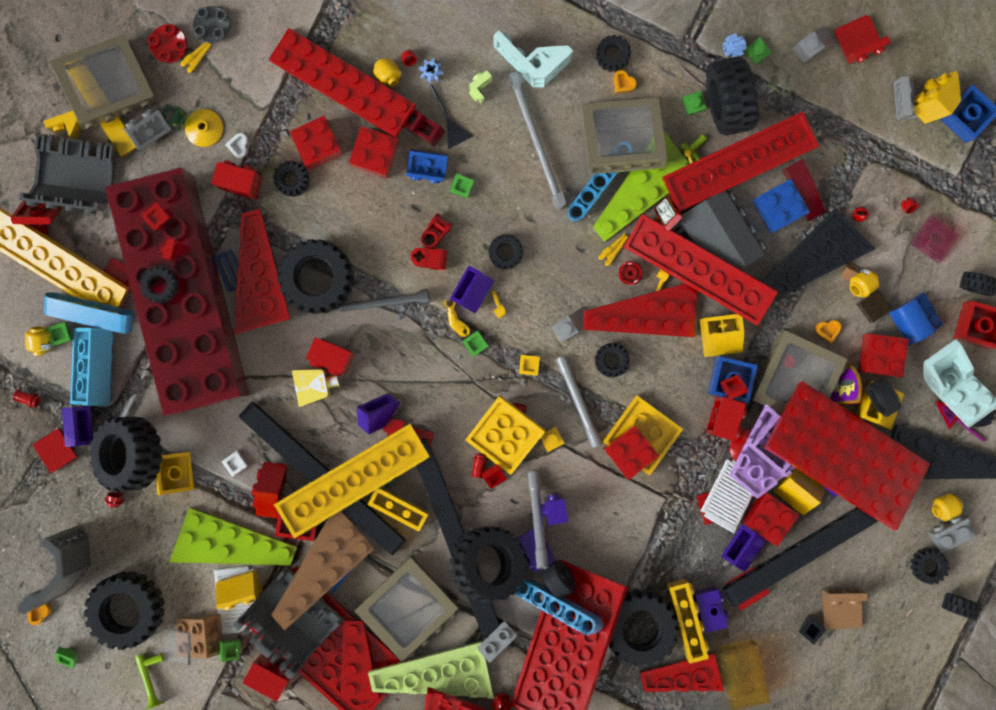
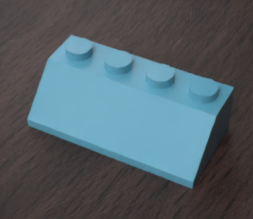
M73 328L70 404L110 406L112 398L110 385L113 378L111 372V363L113 362L112 344L114 342L113 331L101 328Z

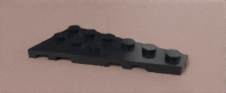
M833 209L762 282L779 291L774 298L775 300L876 248L836 209Z
M900 425L894 426L891 439L930 463L923 479H996L995 456Z

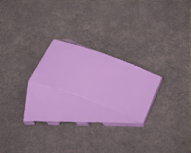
M767 404L764 406L729 474L730 477L757 499L777 485L778 481L784 476H789L792 473L791 471L795 469V467L764 448L781 417Z

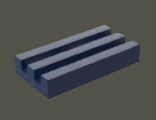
M230 249L227 252L220 253V255L213 256L228 292L237 289V281L226 257H230L236 273H238L239 267L234 253ZM220 259H222L223 262H224V264H225V267H226V269H227V271H228V274H229V276H230V279H231V281H232V283H233V286H232V287H231V285H230V282H229V280H228V278H227V275H226V273H225V270H224V268H223V266H222V263H221Z

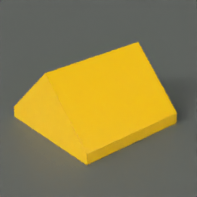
M190 452L161 455L163 457V461L160 463L161 469L156 474L157 495L194 490Z
M795 468L789 476H784L773 492L801 515H805L821 503L826 489L823 485Z

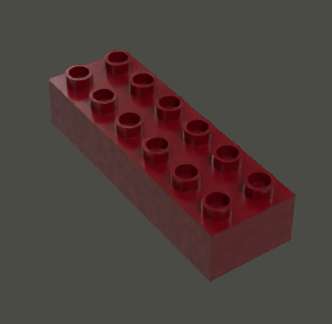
M180 167L106 186L105 189L163 416L177 415L250 396L218 268L213 258L214 253L194 175ZM156 202L171 217L158 231H154L141 216ZM167 238L181 242L176 261L162 257V245L167 241ZM155 266L164 267L176 274L175 276L178 277V284L180 286L177 288L178 294L174 295V299H170L167 303H156L142 295V290L139 287L141 286L140 279L143 278L142 274L146 273L147 269H152ZM156 277L153 280L152 289L156 293H162L166 290V279L164 277Z

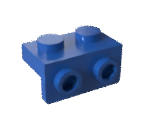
M410 149L406 176L412 180L428 179L432 183L444 182L448 154Z

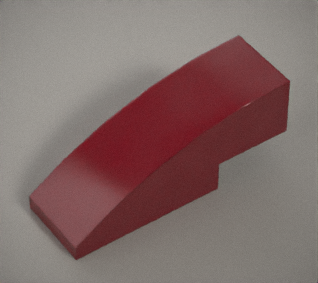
M417 110L413 111L403 127L433 147L437 145L445 133L440 125L426 118Z
M803 159L782 170L786 179L793 181L810 212L804 215L807 221L825 213L819 192Z

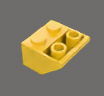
M957 71L948 74L944 73L936 79H929L924 84L922 92L914 98L913 112L925 124L952 115L961 102Z
M734 314L699 319L704 357L743 352L744 326L742 316Z
M867 381L862 394V401L858 404L855 415L862 420L891 430L898 411L888 417L883 416L875 408L867 394L866 386L874 381ZM894 389L900 402H902L904 394Z
M257 569L217 581L215 583L217 609L224 608L225 611L235 608L241 602H243V605L255 602L254 599H257L258 595L263 592Z

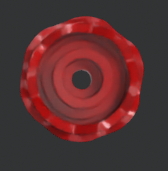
M631 261L623 263L618 272L620 280L627 285L637 284L643 276L640 265Z
M503 692L498 693L492 701L493 710H511L512 706H510L509 695Z

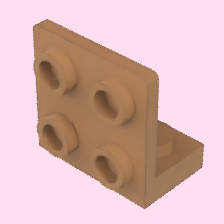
M861 589L822 590L823 627L825 629L862 628V601H868V593Z
M214 614L201 619L182 617L176 619L178 648L181 657L207 659L219 655V641H223L220 614Z

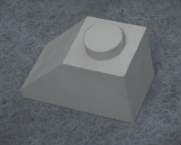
M823 26L798 42L793 50L802 63L805 64L833 44L835 40L826 27Z
M584 307L551 327L561 343L583 330Z

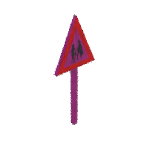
M934 401L948 430L957 421L982 442L986 441L985 438L971 427L968 428L945 403Z

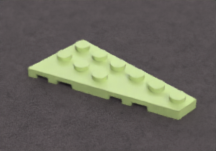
M481 641L368 671L372 692L427 694V688L431 687L454 697L468 696L470 698L485 697L487 699H494L485 657L477 650V647L482 643Z

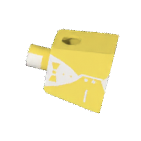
M326 370L292 371L299 407L331 396L330 388L340 386L338 376L327 377Z

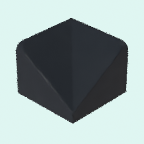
M807 616L799 633L812 644H815L826 629L810 616Z

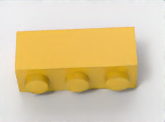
M382 486L374 491L368 503L369 506L418 532L429 514V511Z

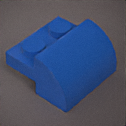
M924 292L889 312L903 338L909 339L908 346L927 338L943 325Z

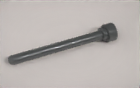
M421 289L420 292H416L413 295L341 304L338 310L345 312L418 302L424 305L430 304L428 289Z

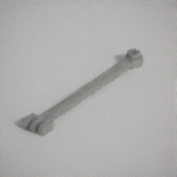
M516 71L509 73L508 80L510 86L516 94L553 194V204L556 210H561L566 204L563 192L560 193L521 89V84L523 83L522 74Z

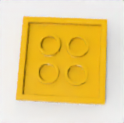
M499 395L465 440L511 475L545 433L546 429Z
M635 395L602 442L607 445L629 426L635 425L659 455V457L642 469V471L650 476L683 428Z

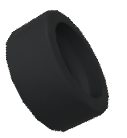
M879 378L866 386L871 402L883 416L888 417L901 410L902 405L897 393L885 379Z

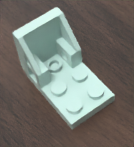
M498 31L493 35L494 48L522 74V77L532 87L544 88L572 59L573 50L568 45L537 47L525 58L526 54L520 47L516 48L512 44V39L506 33L502 34Z
M955 339L924 361L923 378L928 387L969 428L996 409V397L973 375L974 367L962 345Z

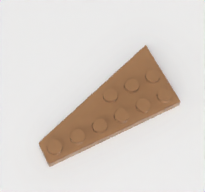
M341 511L328 518L272 614L273 618L284 630L374 550Z

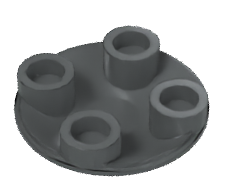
M216 6L200 7L197 10V14L193 19V31L201 41L217 43L223 40L230 31L231 22L225 10Z

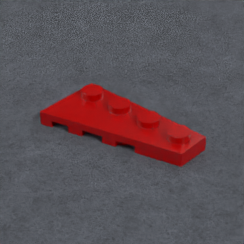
M344 619L340 699H380L379 692H372L368 671L373 670L363 620Z
M713 652L708 653L709 659L689 663L685 659L639 671L645 692H724L716 657Z

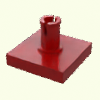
M22 201L10 217L12 224H34L35 229L43 234L49 232L46 224H51L63 207L58 206V209L46 208V204L39 203V207L26 205L27 201Z

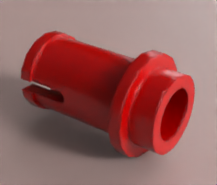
M18 389L12 397L13 401L26 404L29 408H36L40 403V397L37 394H29Z
M475 454V457L472 458L474 463L471 477L483 479L481 473L484 472L485 462L488 460L483 454Z

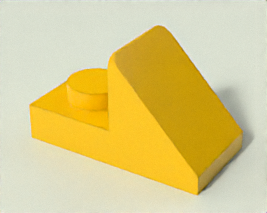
M73 110L43 121L46 129L54 133L63 132L67 129L69 136L72 138H78L81 131Z

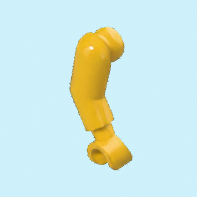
M444 300V305L448 308L447 315L450 327L461 337L468 336L470 328L458 318L457 311L454 308L455 302L448 306L446 300Z

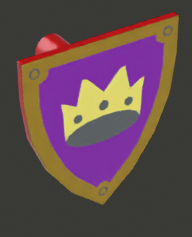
M848 363L845 372L838 379V388L835 392H832L830 397L831 400L839 405L856 404L862 401L863 384L861 376L857 369L851 363Z

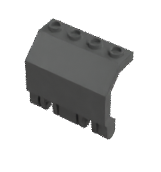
M38 133L35 142L37 162L34 185L29 193L20 192L19 200L27 201L26 205L39 207V203L46 204V208L58 209V206H64L66 211L77 212V208L84 209V213L96 215L97 211L104 212L109 202L105 187L114 183L116 145L99 142L96 157L92 156L93 142L91 140L61 137L57 152L54 151L55 136Z
M732 190L716 194L681 215L682 218L672 228L674 231L681 226L682 228L676 231L678 234L685 232L689 240L739 269L745 268L767 253L765 251L767 246L762 239L759 240L755 235L757 233L755 226L752 223L749 224L746 220L747 214L742 206L738 207L735 202L737 197Z
M72 527L47 536L41 541L40 544L55 556L56 575L43 589L27 595L19 603L17 610L20 614H27L58 598L62 593L70 590L91 566L89 539L85 536L86 534L83 530Z
M286 567L232 626L239 631L248 623L240 632L243 636L253 627L258 633L251 638L250 643L253 645L262 636L263 638L255 647L266 658L277 649L278 651L270 661L272 663L276 662L282 654L287 659L279 668L282 672L292 663L284 673L291 680L343 619L337 611L330 608L320 598L284 630L273 618L272 614L295 576V573Z

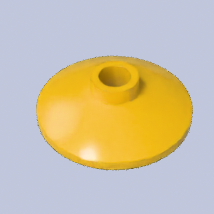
M200 109L188 117L185 124V132L188 139L196 146L210 147L221 139L223 122L215 112L208 109ZM205 124V129L200 130V125Z

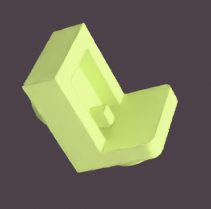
M487 70L484 73L479 72L475 75L474 81L469 84L470 96L474 101L478 100L480 103L484 102V97L479 91L492 81V76Z

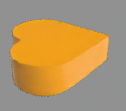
M619 70L615 73V94L628 93L635 90L637 81L634 77L628 76V73L624 70Z
M837 320L820 322L815 326L816 334L829 344H832L841 331V324Z
M46 603L27 613L28 621L31 625L41 624L45 617L52 612L50 603Z

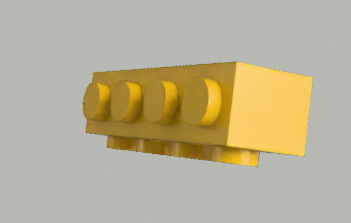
M686 579L667 583L672 607L678 618V628L686 659L689 663L709 659L707 654L709 646L707 640L703 639L702 635L704 627L702 621H699L697 616L699 608L692 598V595H694L692 584L688 583Z

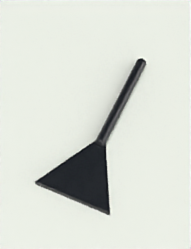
M430 85L447 120L448 149L473 137L450 119L434 86Z

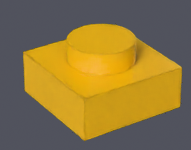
M521 355L519 374L538 376L540 357Z
M556 426L545 431L540 438L547 452L565 444Z

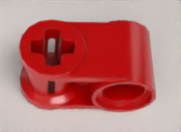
M437 213L421 236L422 246L427 249H435L451 230L453 223H448L440 217L441 214ZM426 237H434L435 242L432 245H427L424 242Z
M415 248L410 255L411 262L417 267L446 270L448 251L443 249ZM418 253H421L422 257H425L424 259H421L420 262H417V259L414 258V256H417Z

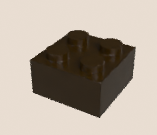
M879 289L856 303L869 323H874L893 309Z

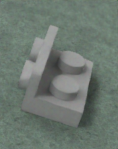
M909 76L900 77L893 83L897 120L915 119L917 115L913 112L915 102L914 81L909 80Z
M149 108L141 114V118L137 120L134 118L125 124L126 127L123 128V131L129 136L139 151L171 131V128L157 109L152 110Z
M960 515L951 519L946 524L941 523L934 526L933 530L928 532L937 551L942 554L975 537L969 525V522H971L969 517Z
M503 622L477 647V650L490 663L518 636L519 632L515 628L512 629L506 622Z

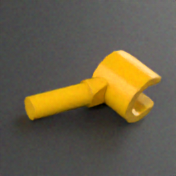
M661 269L656 275L661 279L656 291L662 289L663 284L669 277V274Z
M492 291V296L497 305V308L493 311L500 319L506 314V311L499 301L496 291Z

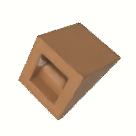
M851 262L847 263L840 277L850 282V279L858 272V265Z

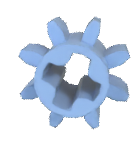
M734 33L725 38L726 42H723V50L726 56L732 55V57L744 54L746 42L743 36L737 37V34Z
M434 58L429 62L424 60V67H419L420 71L424 72L421 78H427L429 84L431 80L439 82L438 76L443 75V71L438 70L442 66L441 63L436 64ZM431 68L435 73L428 72V69Z

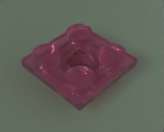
M930 215L910 244L935 262L940 263L959 235ZM933 234L938 235V244L932 242Z

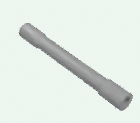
M567 356L556 359L585 427L591 447L594 448L603 444L575 381Z
M532 471L528 473L534 523L537 569H547L549 566L541 507L540 476L538 471Z

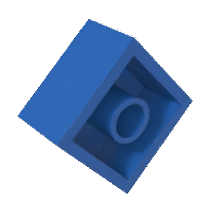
M973 84L960 93L961 102L952 115L940 118L965 143L974 140L996 117V105Z
M791 179L752 200L770 234L810 213Z
M721 356L715 357L707 394L728 398L720 382L738 374L746 385L748 392L732 400L749 403L758 365Z

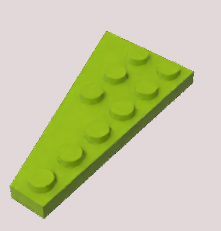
M664 130L667 152L666 167L637 170L629 173L593 226L604 242L668 194V190L662 180L663 176L689 165V162ZM655 138L652 139L643 154L656 151Z
M190 507L169 562L291 565L298 546Z

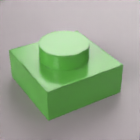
M761 37L744 50L754 65H757L771 54V50Z
M701 91L681 98L687 116L707 109Z
M456 173L449 192L468 199L474 180Z
M67 322L46 328L51 335L50 342L52 346L73 341Z
M478 331L462 341L472 357L489 347Z
M236 638L219 641V660L221 662L239 660L241 640Z
M59 646L55 652V661L74 669L77 664V653L71 648Z

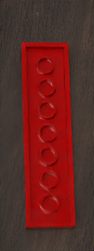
M290 28L287 29L268 59L275 66L394 138H397L416 108V105Z
M802 111L663 176L662 180L674 205L681 212L716 194L819 147V144Z
M644 213L639 218L624 245L625 249L757 326L779 292L672 229L668 231L661 223Z

